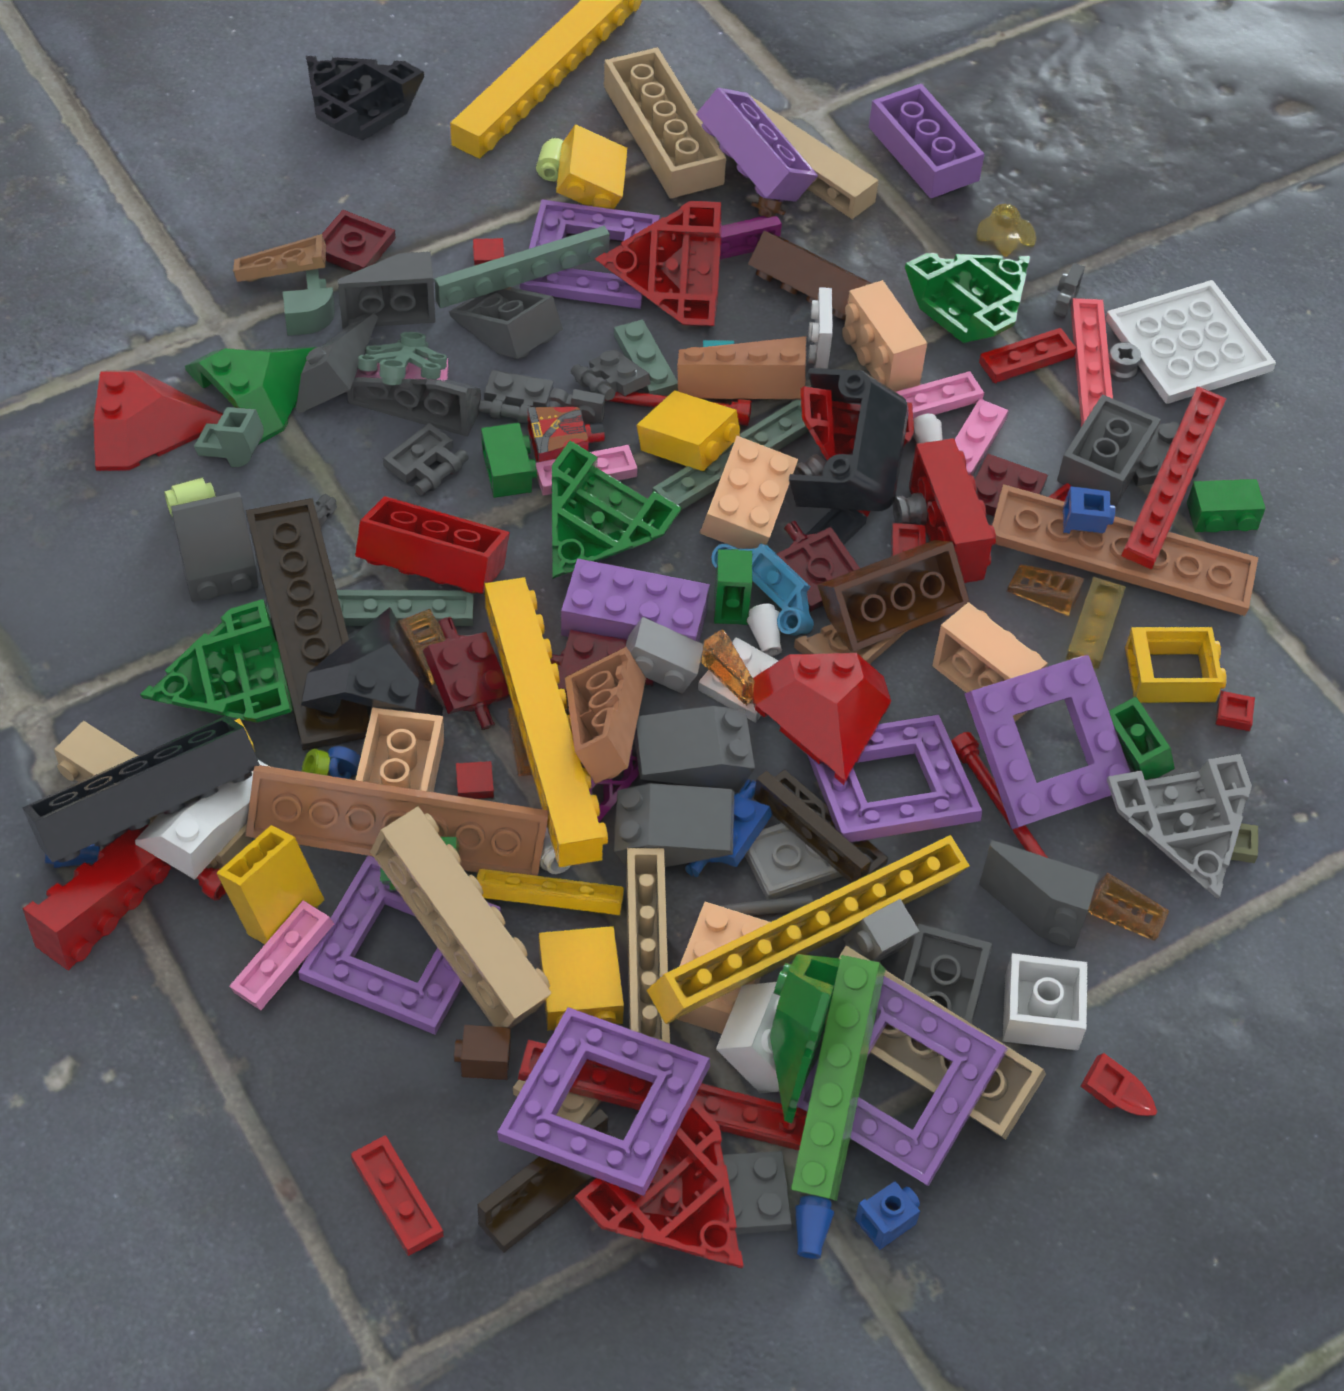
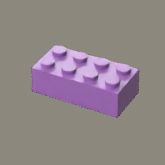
M922 84L872 100L869 128L930 199L980 180L984 153Z
M717 88L696 113L703 122L702 128L720 142L719 148L723 153L736 161L738 171L752 180L756 185L754 187L755 191L761 197L796 202L818 177L817 173L748 93Z
M577 558L561 610V636L568 637L570 630L627 640L639 620L645 617L699 642L708 610L710 584Z

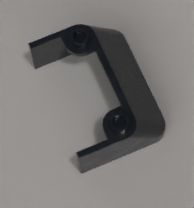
M809 368L808 375L812 388L831 390L832 401L861 404L852 455L838 454L829 458L824 465L822 476L790 474L789 482L796 507L884 511L888 509L895 501L909 414L906 399L860 370Z

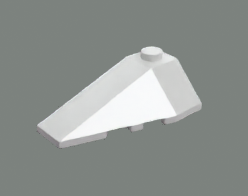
M258 760L260 765L268 766L265 763ZM253 775L239 783L229 781L219 786V791L207 798H192L184 802L185 806L177 812L158 815L137 837L135 844L195 879L247 823Z

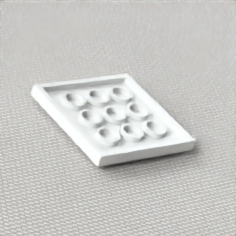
M1213 280L1107 311L1105 321L1121 343H1131L1140 350L1141 359L1138 366L1166 404L1192 397L1197 386L1211 391L1272 372L1276 364Z

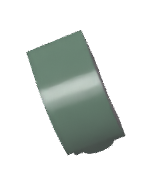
M318 269L306 271L308 289L283 291L287 336L318 332L326 328L334 318L333 287L326 288V279H319Z
M227 407L218 424L207 423L194 445L198 456L227 458L231 467L246 465L264 434L263 425L256 409Z

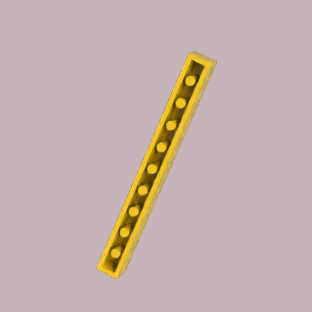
M581 0L450 122L451 145L479 159L486 152L492 150L496 143L505 134H509L513 127L522 118H525L534 106L542 102L554 87L559 86L562 80L571 71H574L583 59L590 56L602 41H606L609 35L618 26H621L631 13L637 11L642 0Z
M525 577L485 583L486 613L542 810H548L549 812L547 828L558 867L602 860L603 845L608 844L607 829L604 822H598L597 816L600 815L596 794L590 795L589 789H591V777L586 768H582L581 761L575 753L570 715H566L565 712L567 709L566 693L564 689H558L557 686L560 682L557 664H551L550 659H552L550 640L548 638L543 639L542 636L545 633L543 617L541 614L536 615L535 610H537L535 591H529Z
M949 835L665 973L646 991L663 1021L667 1024L783 966L785 963L793 961L797 954L805 955L849 933L863 918L898 899H901L905 905L949 883L970 865L952 836Z

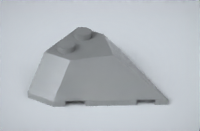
M1241 754L1208 759L1197 772L1150 780L1144 779L1142 771L1108 776L1106 780L1117 812L1218 899L1222 892L1225 872L1230 864L1243 819L1244 806L1249 798L1252 787Z

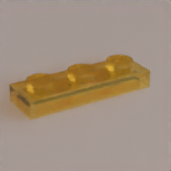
M1093 577L1068 649L1067 660L1088 654L1093 668L1099 669L1126 586Z

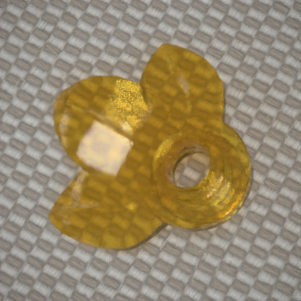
M999 204L994 207L991 216L983 219L977 227L978 241L993 240L996 248L1004 257L1009 256L1019 243L1029 247H1034L1036 243V233L1033 226L1028 221L1022 219L1017 208L1010 204Z

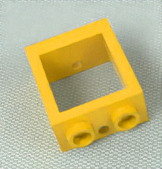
M1131 627L1125 651L1133 695L1137 697L1140 703L1217 701L1220 690L1226 686V671L1224 668H1220L1221 647L1220 642L1215 641L1212 627ZM1198 654L1202 678H1154L1150 655Z

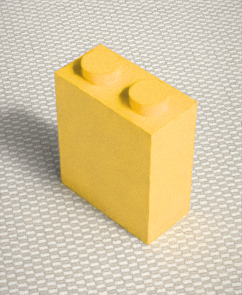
M575 124L561 146L556 193L586 206L614 209L623 197L628 148Z
M675 390L636 425L641 451L700 471H704L735 442L736 437L740 436L737 410Z
M272 825L216 872L247 934L263 944L268 942L302 901L315 908L325 901L296 838Z
M614 926L539 933L540 967L550 983L549 990L552 993L544 1002L547 1031L556 1029L567 1007L614 1024H623L624 1002Z

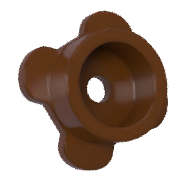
M759 196L758 203H751L752 206L759 208V215L768 218L776 216V213L781 215L786 213V211L781 210L782 200L767 199Z

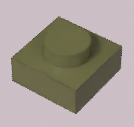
M1241 823L1231 860L1255 863L1258 857V826Z

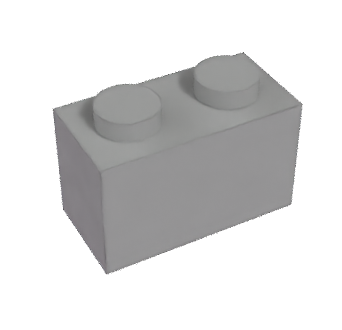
M642 617L629 634L626 647L646 678L683 694L698 674L704 644Z
M898 899L863 918L843 939L846 943L845 946L850 947L870 961L879 962L899 951L919 932V929L901 899Z

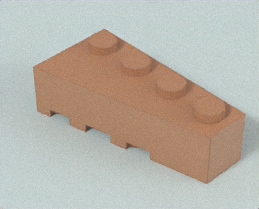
M806 336L700 348L690 347L679 350L677 364L678 392L700 399H801L800 388L806 386Z
M627 647L565 677L575 753L595 784L619 775L628 768L646 677Z

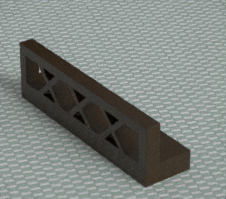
M785 769L775 777L768 771H765L756 779L754 799L758 803L770 806L771 813L776 819L850 883L883 868L887 864L888 857L868 840L856 841L852 844L842 836L834 826L827 805ZM783 784H785L787 787H789L795 794H793V793H792L788 788H786ZM865 854H867L874 861L871 863V860Z
M601 1109L580 1124L612 1136L608 1132V1116ZM539 1156L477 1204L478 1225L504 1253L573 1199L596 1177Z

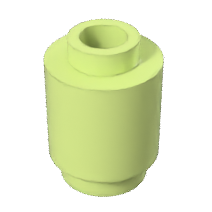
M552 138L544 143L541 148L536 171L544 180L554 182L558 179L561 146L563 143L561 139Z
M203 478L173 485L171 490L164 491L171 517H173L171 506L216 497L211 482L205 484Z

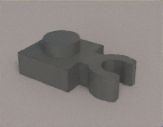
M1073 263L1069 273L1062 274L1057 288L1061 292L1056 299L1057 305L1053 314L1065 318L1071 307L1072 299L1076 297L1080 289L1085 266Z
M559 388L551 390L549 400L552 402L550 407H577L581 410L584 423H603L605 395L577 389L573 390L572 395Z

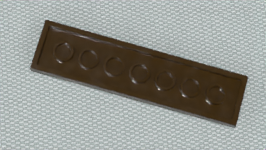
M313 498L246 510L248 526L293 705L292 709L302 750L365 738L369 724V716L365 705L341 700L336 714L301 706L307 673L349 640Z

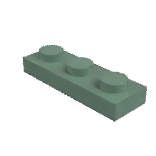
M643 319L614 327V337L623 354L649 373L651 384L643 387L644 392L666 396L670 395L674 390L678 391V381Z

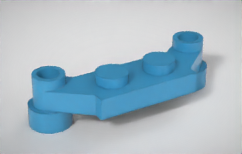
M760 543L754 549H738L752 551V581L782 609L777 617L779 630L784 634L793 636L810 633L814 622L809 613L807 591L811 586L767 545ZM728 544L718 545L713 550L711 557L713 566L717 567L718 549L730 550L738 548Z

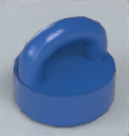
M334 746L328 749L330 776L350 779L351 776L357 774L361 758L357 752L342 746Z

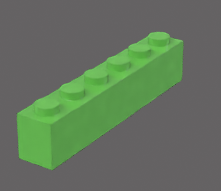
M841 955L791 1186L793 1191L837 1201L886 970L880 962Z

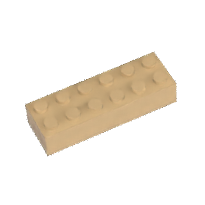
M659 48L605 60L604 88L669 198L724 185L726 157L714 137L702 128L703 122L696 115L698 111Z
M419 806L381 829L370 853L494 1027L512 1028L537 1011L552 994L549 990L550 983L545 974L538 968L534 969L526 958L528 953L523 943L517 937L512 938L504 927L505 920L500 911L495 906L490 907L482 896L483 889L478 880L473 875L468 876L461 867V858L455 848L450 844L446 845L438 834V825L433 817L428 813L424 815Z
M845 946L838 957L840 959L841 955L869 960L848 946ZM885 970L884 976L1004 1045ZM889 1024L885 1026L870 1052L933 1094L952 1061ZM1007 1047L1006 1054L969 1116L1005 1140L1046 1076L1043 1068Z

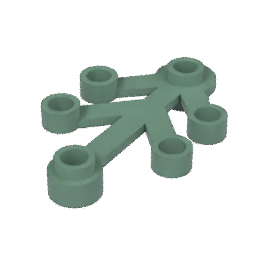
M403 332L397 343L366 346L365 355L358 356V369L362 371L377 370V363H380L379 376L382 377V382L388 385H399L406 376V366L409 362L421 368V377L425 379H439L441 370L447 367V356L428 348L429 344L426 342L425 334Z

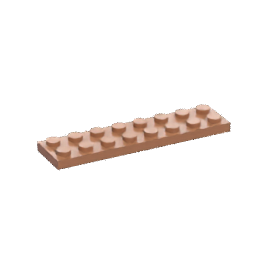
M1003 484L992 522L996 533L995 544L1245 616L1248 612L1259 557L1168 532L1151 570L1121 556L1136 522L1115 516L1113 524L1107 525L1105 533L1079 530L1063 533L1064 501Z
M260 765L255 766L253 770L246 837L257 838L272 825L294 836L298 845L373 856L370 851L380 830L419 806L424 815L428 813L433 817L438 825L440 837H456L458 839L459 856L461 858L460 865L465 871L478 872L479 869L538 876L549 812L548 810Z

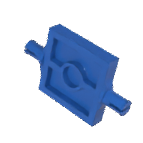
M747 779L740 792L734 794L733 854L690 862L685 867L686 872L690 876L698 877L707 862H722L737 867L772 817L770 806L751 800L755 794L756 782L754 780L751 782V779Z

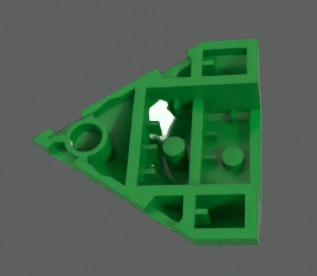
M926 253L907 262L905 270L919 309L949 331L955 338L966 343L994 337L1014 326L1030 256H1019L1017 261L1003 260L1002 255L956 254L954 259L939 258L938 253Z
M316 347L260 350L224 348L210 352L187 364L185 370L203 389L213 384L235 408L256 409L264 429L263 437L259 442L261 444L285 430L289 422L288 417L293 407L296 408L301 373L307 361L306 356Z
M569 441L552 464V579L574 571L577 558L598 562L664 536L682 508L655 491L652 492L649 498L644 497L598 469L597 456Z
M261 599L229 609L221 617L222 622L209 635L204 633L165 670L167 675L154 687L149 685L140 694L144 699L237 719L240 718L241 720L255 723L291 713L293 705L274 629L264 600Z
M797 954L792 964H784L775 985L773 994L779 995L780 998L773 1020L770 1039L784 1121L789 1123L793 1122L802 1089L805 1086L830 1009L840 962L839 958Z

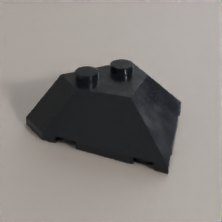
M306 56L316 118L330 127L362 141L405 116L424 79V71L406 61L394 60L392 65H378L376 59L333 57L332 61H317V56Z
M390 607L307 673L301 706L336 714L341 700H346L374 708L443 715V706Z

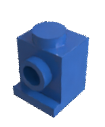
M1071 486L1063 505V533H1070L1071 530L1105 533L1107 525H1112L1115 518V506L1110 505V491Z
M894 1181L868 1200L864 1199L859 1202L855 1221L880 1250L917 1224L920 1214L918 1209L920 1201L911 1188L906 1186L902 1189ZM891 1205L895 1211L889 1210L887 1206Z

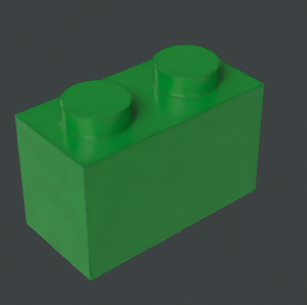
M520 423L481 428L482 453L493 498L531 493L532 479L537 478L535 460L528 458V454H531L528 435H522Z
M1257 479L1193 481L1187 499L1194 532L1258 530L1266 509Z
M718 549L714 589V623L748 625L747 619L752 589V551Z
M1137 697L1109 710L1124 756L1135 772L1142 771L1144 779L1150 780L1156 779L1175 769L1171 747Z

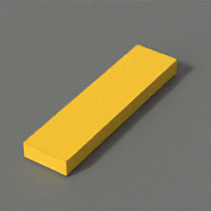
M479 869L476 877L483 889L482 896L487 899L620 915L624 895V888L622 886Z

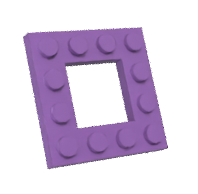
M541 200L529 249L563 239L566 233L579 234L601 226L606 227L610 233V239L624 241L658 221L660 216ZM570 268L520 283L521 290L559 298L641 309L643 301L641 293L615 274Z
M1088 654L965 693L1012 829L1111 796L1106 780L1108 776L1131 773ZM1065 700L1088 766L1036 783L1013 716Z
M939 715L878 724L875 733L857 762L915 754L931 790L930 793L867 803L853 768L845 785H843L834 777L835 772L824 762L818 764L807 755L834 826L849 842L981 821L982 809Z
M367 856L331 916L334 925L309 953L298 972L299 980L436 1035L463 986L462 981L438 947L418 983L354 958L384 905L415 916L399 892L389 891V885L381 883L380 865L374 857ZM487 902L490 907L495 906L501 913V907Z
M884 976L868 1055L885 1026L889 1024L952 1061L913 1130L861 1098H858L850 1139L929 1186L1008 1048ZM818 1060L807 1077L797 1104L798 1107L808 1112Z
M567 1007L497 1132L498 1139L511 1146L644 1196L710 1068V1058ZM587 1059L653 1083L624 1140L556 1116Z

